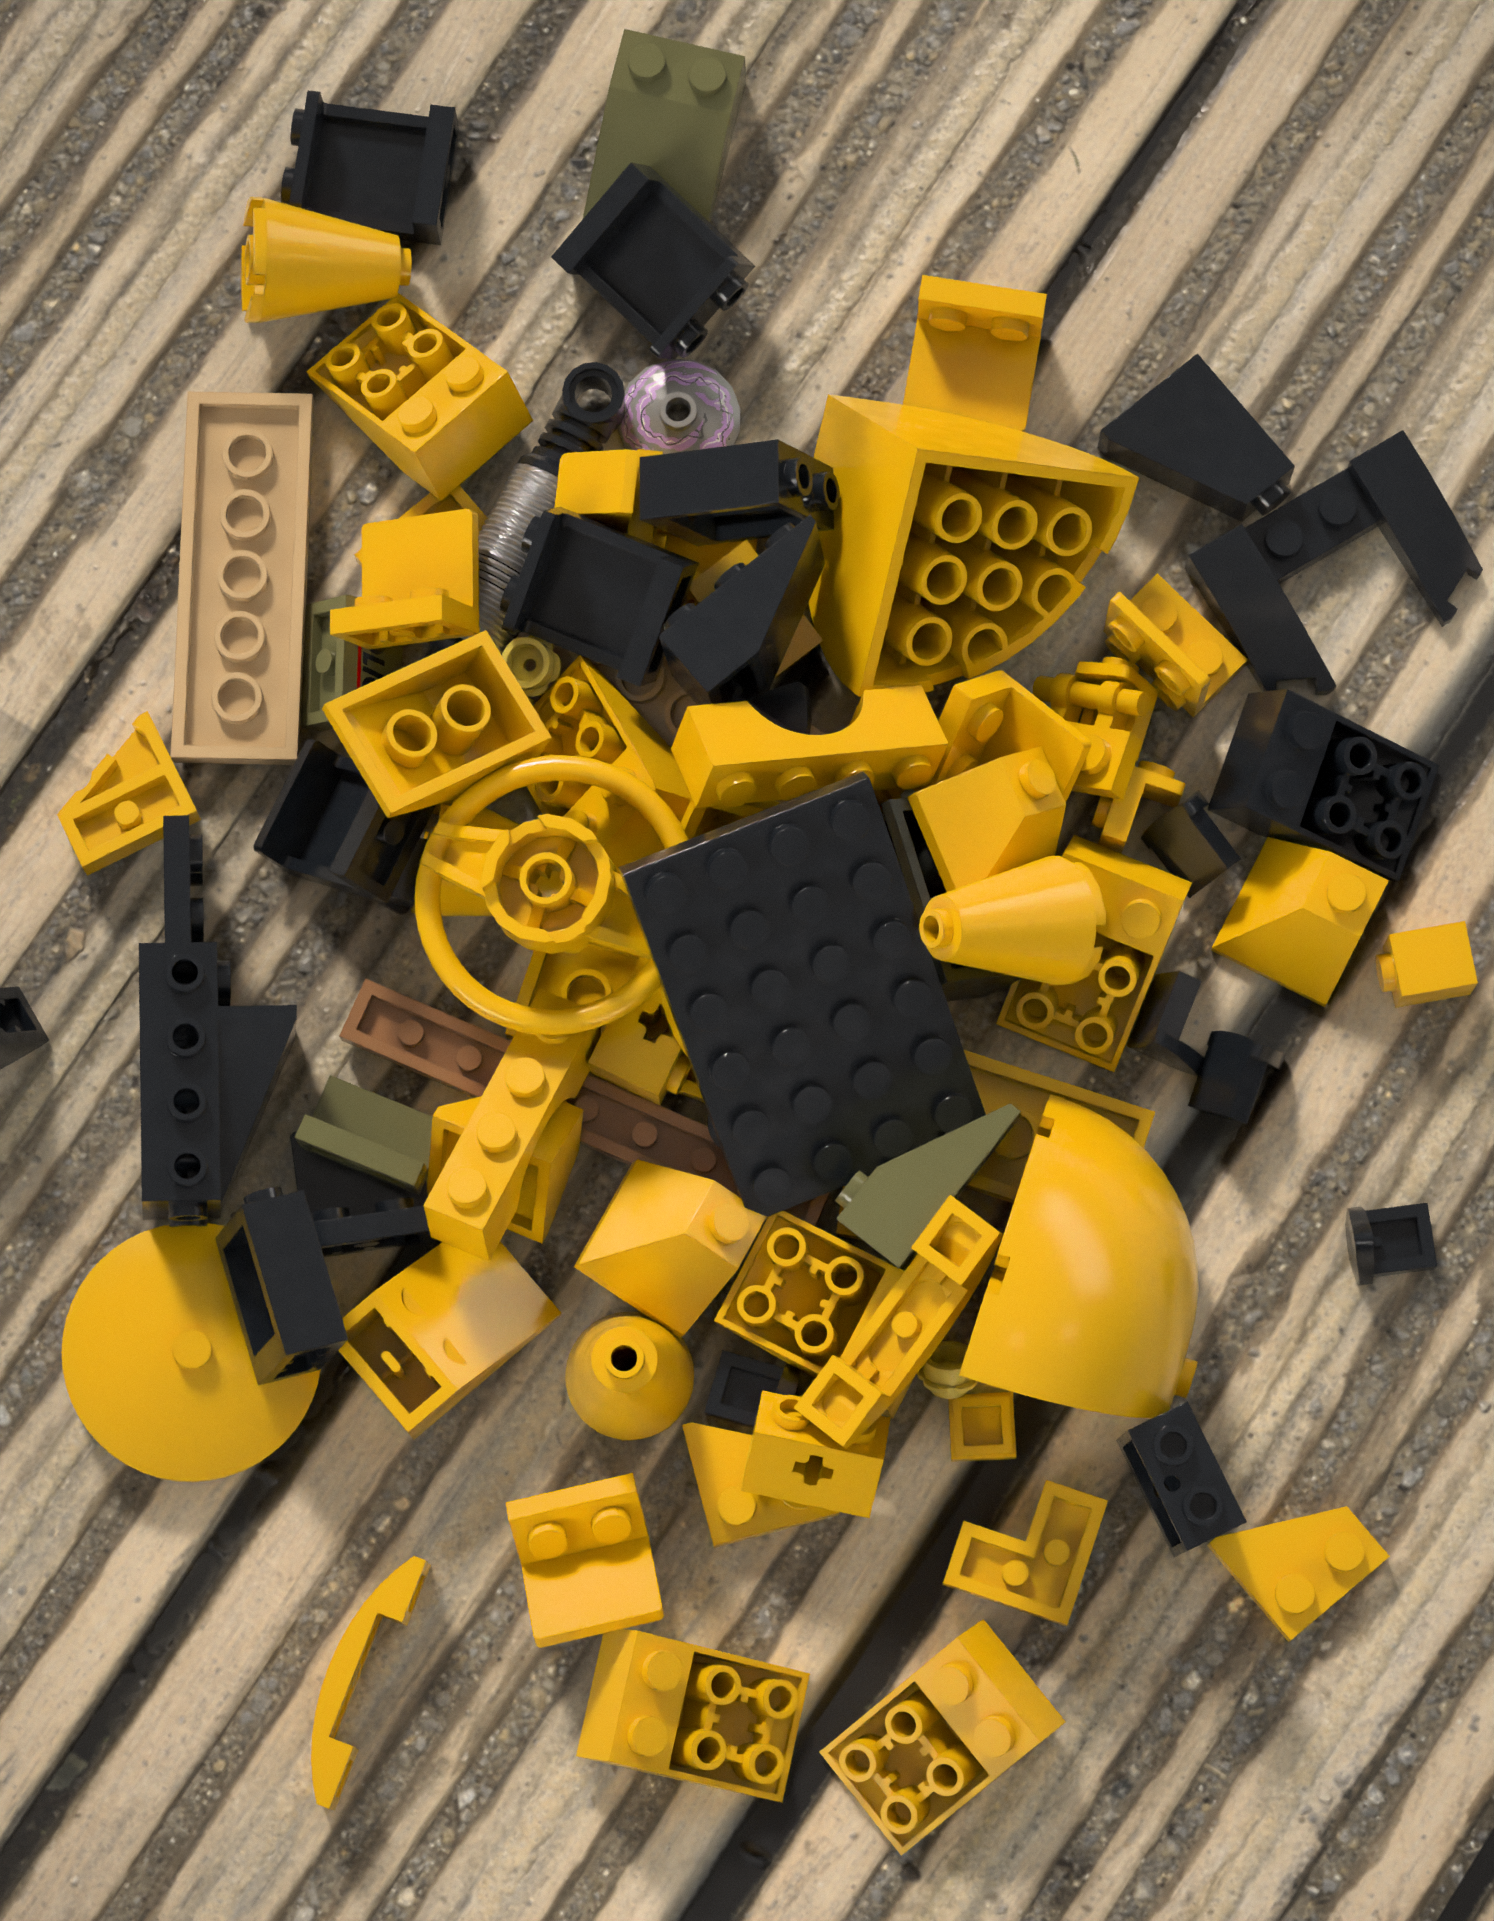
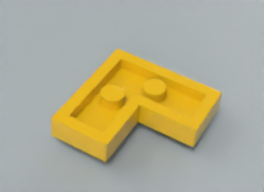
M1046 1480L1026 1541L963 1521L943 1585L1067 1627L1108 1500Z

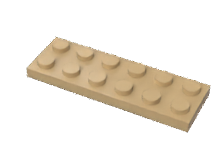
M187 391L171 759L174 763L294 765L300 753L315 404L312 394Z

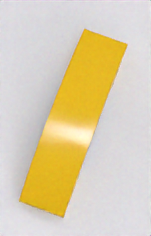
M949 1195L911 1247L918 1254L841 1358L834 1355L831 1356L794 1409L842 1447L848 1448L894 1402L941 1343L976 1290L1004 1234L954 1196Z
M416 1556L411 1557L394 1570L374 1590L350 1622L330 1661L315 1711L311 1746L312 1781L316 1803L320 1806L336 1810L359 1749L335 1738L382 1618L385 1617L405 1626L409 1623L431 1567L424 1559Z

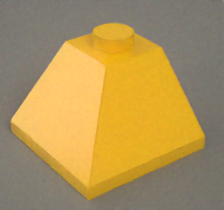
M1042 746L997 758L917 791L907 797L947 892L1038 859L1055 856L1066 803L1057 784L1055 773L1048 763Z
M1268 837L1211 951L1325 1007L1389 880L1332 852Z
M482 1096L438 1106L433 1114L427 1181L428 1196ZM564 1101L549 1119L531 1155L521 1187L519 1205L507 1230L539 1243L544 1242L579 1152L584 1109Z
M637 1159L632 1162L574 1267L680 1338L686 1334L739 1269L767 1216L745 1208L740 1197L715 1180Z

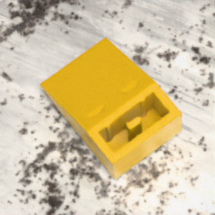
M398 293L396 298L390 299L385 305L380 307L371 317L307 371L309 377L407 476L440 501L533 422L507 370L400 293Z
M579 655L533 705L552 737L539 757L552 755L580 756L599 760L623 769L658 793L681 823L690 803L691 795L671 747L591 660ZM550 781L527 786L542 815L550 814L572 818L591 830L613 861L617 873L620 875L618 867L664 850L658 835L650 823L638 810L616 794L597 786L574 781Z
M1073 835L1062 856H1067L1065 859L1070 862H1081L1089 868L1100 887L1106 910V926H1096L1094 947L1103 946L1100 960L1088 977L1075 984L1053 985L1024 978L1012 983L996 1024L1115 1072L1192 882Z
M781 1211L768 1216L714 1322L800 1369L811 1377L816 1378L832 1355L839 1358L844 1355L904 1271L785 1211ZM913 1379L884 1411V1415L892 1419L894 1418Z
M501 1241L490 1261L442 1242L372 1292L342 1318L348 1341L338 1351L413 1440H415L559 1318L562 1313Z
M982 1619L955 1638L819 1753L902 1856L1060 1728L1066 1721L986 1621Z
M620 1629L603 1633L576 1756L627 1769L783 1802L810 1673L637 1630Z

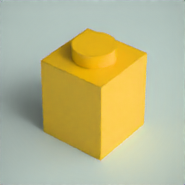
M1465 921L1389 934L1383 945L1384 953L1375 956L1377 977L1381 991H1392L1395 1008L1470 995L1478 984Z

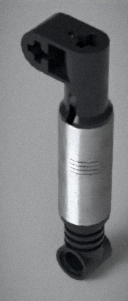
M598 362L583 363L574 368L565 378L562 395L552 412L554 419H549L544 427L548 433L543 432L538 439L540 446H535L530 454L519 458L517 464L513 467L514 470L510 472L511 475L508 477V481L505 482L502 492L499 494L500 497L496 499L497 502L493 505L494 508L490 510L491 513L487 516L488 519L484 521L485 525L482 526V530L479 532L480 632L487 630L501 655L507 644L517 635V633L512 634L502 630L506 612L500 610L501 599L510 579L514 575L519 577L527 557V553L522 552L521 545L529 523L533 517H541L544 510L552 509L555 506L560 458L566 453L603 451L604 448L601 443L606 444L611 434L622 423L625 413L624 384L618 373L608 365ZM598 389L605 392L610 397L611 402L605 409L599 412H589L578 405L577 399L587 390ZM472 636L429 641V648L424 658Z

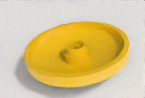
M207 1223V1226L169 1227V1225H164L141 1232L112 1249L89 1272L71 1303L65 1321L61 1352L62 1369L71 1403L79 1419L99 1445L113 1457L141 1473L159 1479L175 1482L212 1481L241 1473L259 1464L279 1449L295 1432L311 1405L319 1381L321 1369L258 1386L215 1240L216 1236L224 1228L222 1225Z

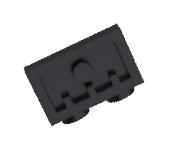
M297 1131L291 1134L290 1139L297 1191L304 1190L324 1258L434 1242V1238L430 1236L423 1206L428 1198L426 1180L420 1195L414 1194L303 1149L295 1139Z

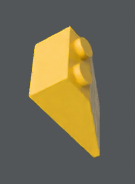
M487 630L329 701L322 707V711L387 818L455 800L471 785L486 775L515 762L539 757L552 738Z

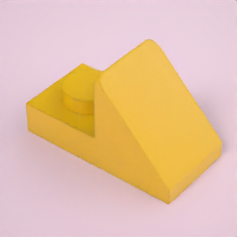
M625 449L563 454L559 463L554 508L563 507L592 520L601 521L602 524L626 533L633 514L640 451Z

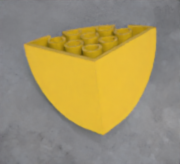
M828 394L813 458L833 467V473L839 485L840 499L837 508L834 509V530L818 532L825 566L808 603L814 628L823 639L820 646L833 672L847 688L861 697L864 690L922 685L926 693L934 691L933 685L941 684L960 676L971 679L1005 662L1034 642L1051 627L1086 588L1081 584L1082 580L1093 567L1101 551L1108 554L1118 537L1130 509L1139 477L1084 451L1005 426L920 407Z
M1050 1094L994 1264L995 1268L985 1291L959 1376L1025 1396L1078 1409L1123 1417L1154 1418L1170 1410L1174 1395L1187 1398L1198 1361L1186 1358L1196 1318L1199 1292L1198 1263L1189 1222L1177 1193L1164 1172L1148 1152L1128 1133L1096 1112Z

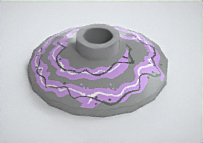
M668 359L646 367L629 382L625 390V413L622 423L618 427V432L624 448L637 451V449L663 451V454L730 446L735 445L740 435L741 408L733 387L716 369L695 360ZM674 404H683L690 409V414L683 421H673L667 416L668 409Z

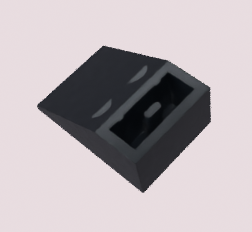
M811 515L798 525L788 523L779 528L766 541L763 553L748 565L738 563L729 568L716 581L714 592L696 606L694 603L682 606L665 622V631L659 635V639L671 675L697 705L729 703L734 694L750 703L753 699L770 690L825 566L817 524Z
M1289 689L1248 693L1207 810L1260 836L1329 851L1387 880L1399 882L1439 765Z

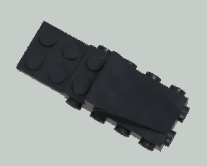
M189 815L163 816L165 943H139L143 1220H169V1227L207 1226L208 1219H221L223 1207L293 1046L297 1022V1005L231 1006L230 961H217V942H204L203 898H190V886H203L202 834L189 835Z

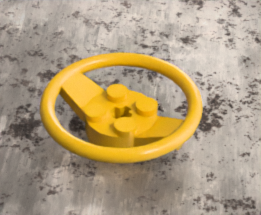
M552 755L521 760L486 775L464 791L444 812L435 825L420 859L415 886V916L424 951L433 969L453 995L468 1008L482 1017L510 1029L533 1034L561 1035L592 1030L609 1024L642 1005L662 986L622 876L617 873L613 861L594 833L572 818L543 814L537 816L539 819L523 822L511 831L509 829L500 830L467 825L486 806L516 789L541 782L574 781L603 788L627 801L650 823L664 849L689 839L680 821L668 804L658 793L634 775L612 764L591 758ZM552 871L560 872L559 878L563 883L562 889L557 894L553 893L551 897H543V894L535 885L536 881L540 876L549 879ZM442 878L486 900L487 908L504 933L528 950L550 954L563 951L566 953H577L585 949L591 941L650 960L624 986L599 1000L585 1005L563 1009H539L511 1002L480 984L464 968L455 955L448 941L441 915L440 894Z

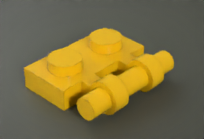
M1062 672L1055 677L1038 676L1033 684V695L1041 701L1051 702V709L1091 741V748L1071 791L1123 800L1143 740L1131 731H1125V727L1130 715L1144 717L1148 714L1151 707L1149 693L1133 690L1129 683L1122 681L1106 680L1102 685L1083 682L1077 675ZM1082 708L1098 710L1094 725L1078 723Z

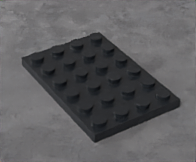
M864 771L618 867L735 1188L745 1208L767 1217L846 1186L859 1170L866 1176H870L876 1167L986 1115L931 954L921 939L919 920L870 778Z

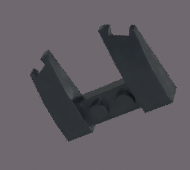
M1404 430L1350 460L1348 467L1254 523L1247 527L1240 524L1188 555L1185 566L1186 571L1234 647L1248 659L1246 666L1263 692L1277 690L1276 681L1314 679L1315 695H1327L1336 689L1335 681L1280 584L1377 527L1380 529L1442 627L1451 622L1458 610L1447 600L1465 572L1476 580L1481 575L1483 569L1456 517Z

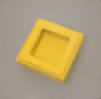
M1013 1392L965 1394L959 1398L948 1399L951 1462L1016 1459Z

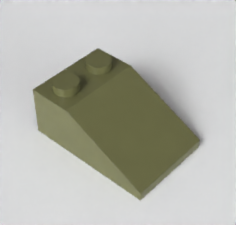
M624 29L609 85L583 218L632 162L648 165L654 169L710 223L746 86L745 56Z
M1010 1103L876 1167L869 1177L859 1170L835 1200L844 1208L837 1217V1220L895 1266L903 1269L915 1253L911 1247L949 1195L954 1196L956 1199L960 1196L1020 1119L1021 1111Z

